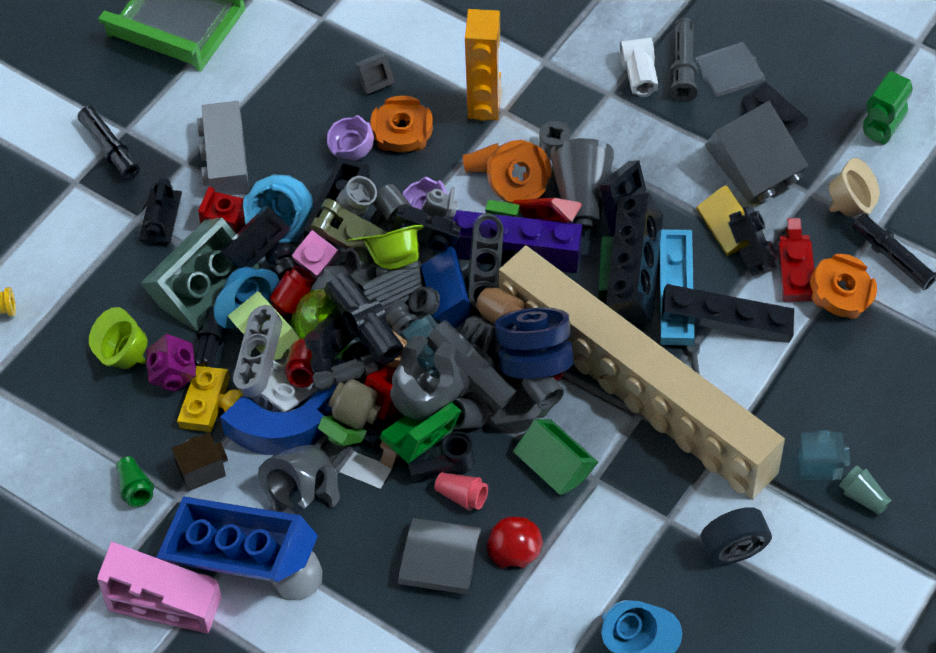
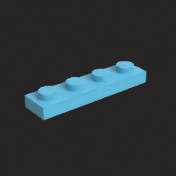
M661 230L659 249L660 345L694 346V324L661 318L663 290L666 284L693 289L692 230Z

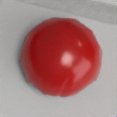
M511 516L500 520L492 528L486 548L489 558L498 567L505 569L509 566H518L523 569L539 557L543 539L540 529L534 522L528 518Z

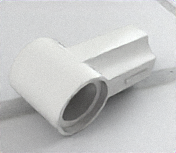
M652 38L620 41L622 67L627 69L632 94H637L639 97L650 96L658 90Z

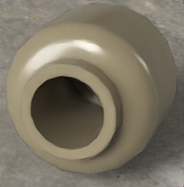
M354 379L348 380L345 384L340 382L328 404L332 408L333 418L356 430L363 428L367 422L373 425L382 408L377 405V391Z

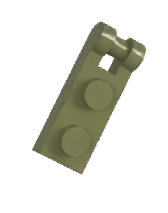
M325 199L321 206L322 212L319 218L315 217L310 225V229L346 250L353 247H364L368 250L364 242H346L348 239L388 233L342 208L339 203L332 199ZM333 218L341 222L338 230L330 225Z

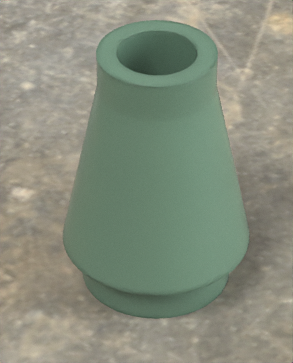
M858 465L848 473L839 485L845 491L843 493L845 496L872 510L878 516L892 502L867 469L862 470Z

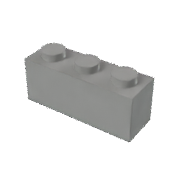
M239 100L201 105L203 118H197L199 137L204 136L205 142H200L199 148L201 161H207V167H201L203 185H210V187L215 188V192L228 195L249 193Z

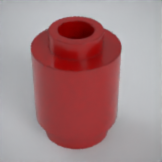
M294 266L291 271H286L270 295V299L273 302L272 307L284 316H289V314L297 315L312 293L310 290L316 279L309 272L298 266Z
M304 339L297 340L291 345L285 367L288 381L300 388L310 386L313 383L312 376L315 373L312 371L309 361L312 358L311 351L306 348Z

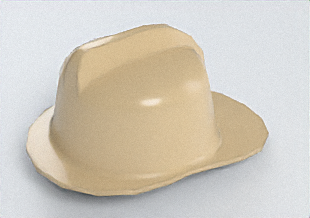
M859 158L850 159L842 169V172L830 182L829 193L832 202L829 210L831 212L840 211L847 217H854L862 213L869 215L879 200V185L872 170L864 161Z

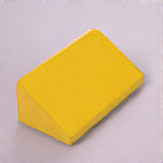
M727 185L718 189L697 206V211L727 256L750 245L748 240L736 244L728 225L730 214L741 211L742 216L745 214Z

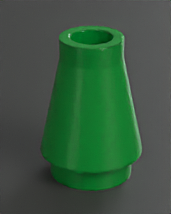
M133 457L121 458L117 462L116 468L122 500L131 507L146 505L153 498V483L138 466Z

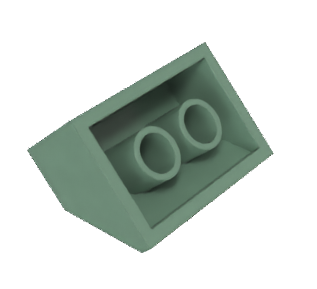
M222 217L204 220L140 284L161 309L192 330L198 331L204 325L207 309L215 305L218 295L225 287L227 278L232 272L239 269L221 251L236 234ZM257 262L252 268L258 270L261 265Z

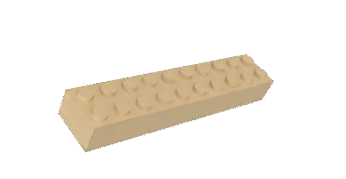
M524 246L499 269V288L521 299L525 303L526 308H556L564 310L569 314L571 336L567 340L572 343L573 363L582 374H589L599 382L603 390L609 394L614 393L623 400L629 410L634 413H640L648 419L655 430L660 433L665 432L676 441L680 449L686 453L691 452L699 458L710 472L718 473L725 478L736 492L744 493L753 500L779 474L785 441L784 437L528 246Z

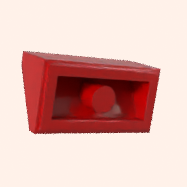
M558 198L514 200L512 203L520 205V213L525 218L556 222H572L582 206L580 202Z

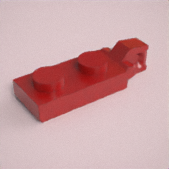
M787 218L786 236H780L778 245L783 302L813 301V291L811 289V276L814 271L812 243L809 235H802L800 218Z

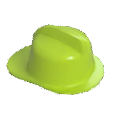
M409 226L383 235L348 239L346 242H364L375 263L383 268L398 269L415 263L418 260L417 231L424 228V226Z
M120 307L110 308L103 312L93 324L89 335V346L97 358L106 366L113 365L121 369L131 368L137 362L141 364L146 363L143 354L147 348L148 339L146 334L137 325V322L127 311Z

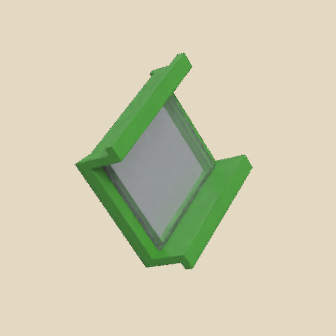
M130 0L120 15L104 10L98 20L99 23L104 24L108 37L115 36L188 62L201 72L243 14L245 6L243 0Z

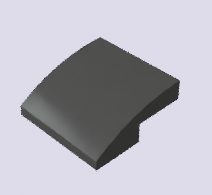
M412 518L401 562L398 584L468 595L474 573V561L481 538V528Z

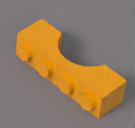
M468 9L465 31L468 119L499 121L502 84L501 72H499L500 11Z

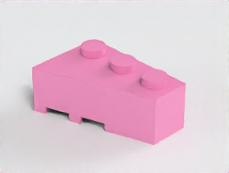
M112 541L97 577L108 611L209 634L222 597L218 581L206 574L195 573Z

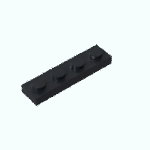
M666 284L663 290L661 318L788 343H790L794 336V308Z

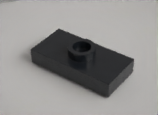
M266 205L221 251L238 268H252L291 228Z

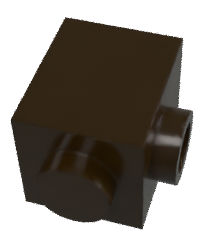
M210 432L202 436H193L187 439L185 443L171 448L176 467L188 492L226 476L223 464L228 461L226 452L221 442L214 443Z

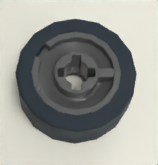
M745 507L725 513L712 520L703 528L700 534L701 541L711 563L716 565H730L751 558L761 552L772 539L771 531L761 510L755 507Z

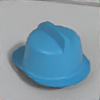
M250 267L239 268L232 272L227 278L225 287L218 295L214 305V318L217 324L223 328L237 327L228 315L257 291L272 306L273 302L270 299V295L280 282L278 275L271 270H257Z
M623 600L614 604L608 612H603L602 614L604 620L601 630L603 643L614 653H675L681 644L682 629L680 622L673 613L664 608L640 601Z

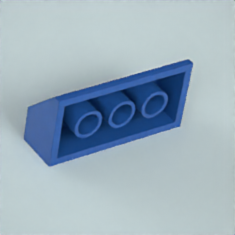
M183 496L156 558L177 565L279 582L306 567L318 535L301 515Z

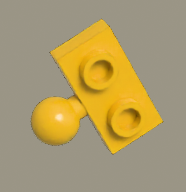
M196 366V377L191 380L177 419L180 429L212 432L219 409L223 408L226 412L243 396L238 389L230 390L225 394L231 378L228 369Z

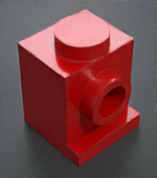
M208 187L198 210L200 224L204 220L222 217L234 233L237 234L246 225L243 208L244 198L215 192V188Z

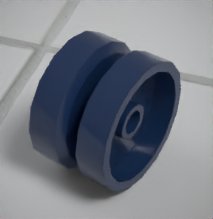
M545 307L525 308L502 315L496 320L497 342L502 346L498 353L500 371L505 375L526 379L543 378L564 372L573 365L572 343L567 340L571 336L569 314L564 310Z

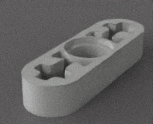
M269 305L259 306L249 315L239 352L233 382L246 397L258 396L266 389L282 328V319L275 309ZM265 345V350L262 354L251 357V352L255 347Z

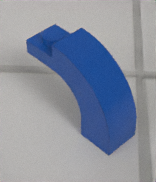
M332 384L331 388L327 390L317 391L304 405L288 412L265 410L243 395L220 417L224 435L247 450L265 455H275L293 447L315 445L323 435V432L318 429L322 417L332 415V408L328 404L337 386Z

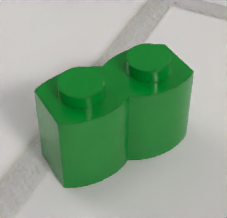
M889 71L869 98L866 106L868 115L863 122V131L871 140L883 144L888 143L908 113L907 100L913 90L910 79Z

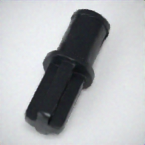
M214 306L207 309L203 329L197 335L199 343L194 358L195 365L212 367L217 348L223 342L221 335L223 327L217 324L214 318Z

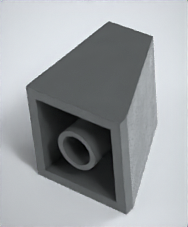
M770 100L715 130L705 144L707 150L748 203L756 198L759 202H763L776 194L774 188L785 183L786 187H789L804 178L801 173L809 166Z

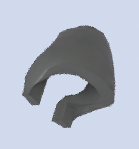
M413 336L405 345L400 365H398L392 377L393 386L390 392L394 406L402 415L413 421H424L454 401L465 389V383L460 376L454 359L457 351L454 345L442 341L434 354V364L439 371L440 379L432 377L419 365L418 356L428 342L425 337Z
M315 445L298 446L279 452L265 460L258 468L259 484L267 495L274 511L298 515L314 500V494L318 498L325 500L329 508H333L339 502L340 493L336 469L326 453ZM297 485L301 499L296 504H293L289 499V492L292 487Z

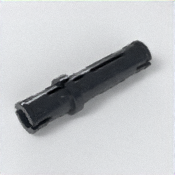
M93 106L82 108L78 112L77 118L104 151V157L108 163L114 164L125 180L136 177L140 172V167L129 155L126 144L115 137Z
M862 214L854 222L852 229L872 245L871 248L874 252H881L917 283L922 290H927L936 281V272H933L913 253L901 245L894 238V233L889 229L884 230L868 214Z

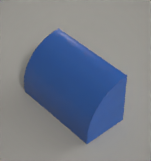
M449 246L446 251L440 252L422 264L421 268L426 287L437 290L440 295V305L436 313L433 314V318L440 322L446 320L453 328H457L469 317L471 306L458 254L453 247Z

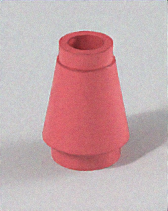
M441 472L435 481L434 489L436 492L441 493L467 510H472L473 508L481 509L487 499L488 485L483 483L479 477Z

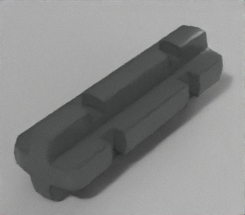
M369 354L360 357L359 361L354 359L333 366L329 371L315 372L312 378L317 391H324L331 388L332 384L338 386L340 382L346 383L351 379H359L362 374L367 376L376 372L379 368L377 361Z

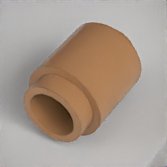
M500 288L484 289L476 302L477 310L481 316L494 324L502 315L526 308L525 303L521 299Z

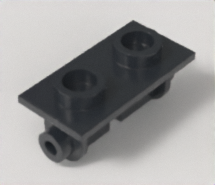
M166 178L159 179L154 184V189L151 188L139 237L141 242L171 244L182 191L173 190L171 181Z
M408 204L405 207L399 205L395 215L396 219L390 232L409 226L423 225L424 228L417 231L418 243L429 246L438 252L446 251L449 246L455 247L460 238L459 233L461 227L457 226L455 221L434 215L431 224L425 222L428 212Z
M743 207L745 215L742 216L741 211L730 214L728 225L736 244L746 240L750 244L739 249L746 270L751 271L752 276L764 272L763 265L766 268H777L774 261L777 259V253L772 242L766 241L762 231L765 229V223L760 212L754 211V208Z

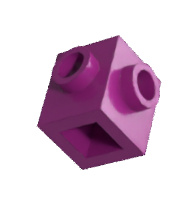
M165 334L146 349V365L150 384L162 387L168 391L177 392L196 377L193 343Z

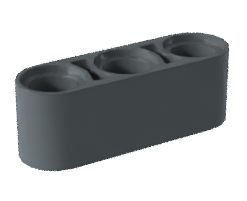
M489 213L478 216L472 226L467 294L470 303L476 309L477 301L474 300L473 294L477 287L484 285L489 288H499V269L501 268L504 229L501 220ZM485 220H493L497 226L496 233L490 238L482 237L479 233V226ZM482 253H490L494 257V264L488 270H480L476 266L477 257Z

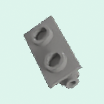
M452 186L449 195L444 194L440 189L428 192L421 210L428 212L426 223L431 224L434 215L449 220L454 219L458 207V202L453 201L455 187Z

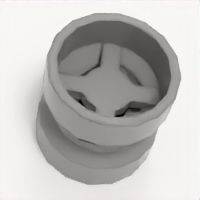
M355 176L347 182L336 198V202L342 208L362 217L377 197L376 186L367 177Z

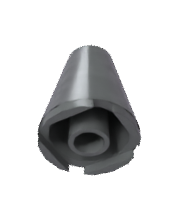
M578 138L562 142V148L556 150V146L551 149L550 159L560 198L582 204L573 221L567 223L582 224V232L589 231L599 223L603 207L599 196V184L610 176L614 160V150L607 143L606 148L598 146V140Z

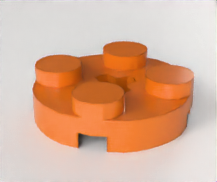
M411 96L388 98L385 100V105L379 109L376 107L373 110L370 119L374 139L377 141L379 149L383 151H420L426 147L427 140L431 137L433 131L431 110L428 107L426 109L420 104V100ZM404 120L407 126L397 127L395 125H398L399 121Z
M513 140L500 145L487 160L489 185L493 192L504 202L513 203L514 200L539 198L546 190L548 178L551 177V164L547 154L539 146L525 140ZM516 163L519 167L525 166L526 172L522 174L523 180L521 181L518 177H513L512 175Z
M835 254L832 258L820 261L811 276L812 300L816 306L824 308L832 314L856 319L875 300L877 294L876 280L874 277L870 278L866 272L868 267L861 260L847 254ZM841 280L846 282V287L850 290L842 289L838 285Z

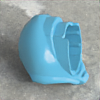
M273 174L256 181L249 194L245 195L243 199L245 224L262 208L268 205L291 228L277 243L288 242L294 244L299 241L314 209L312 195L301 181L290 175Z

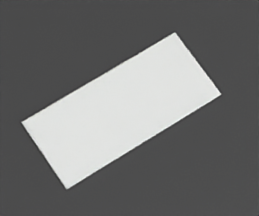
M354 452L340 470V473L381 489L392 469L377 460Z

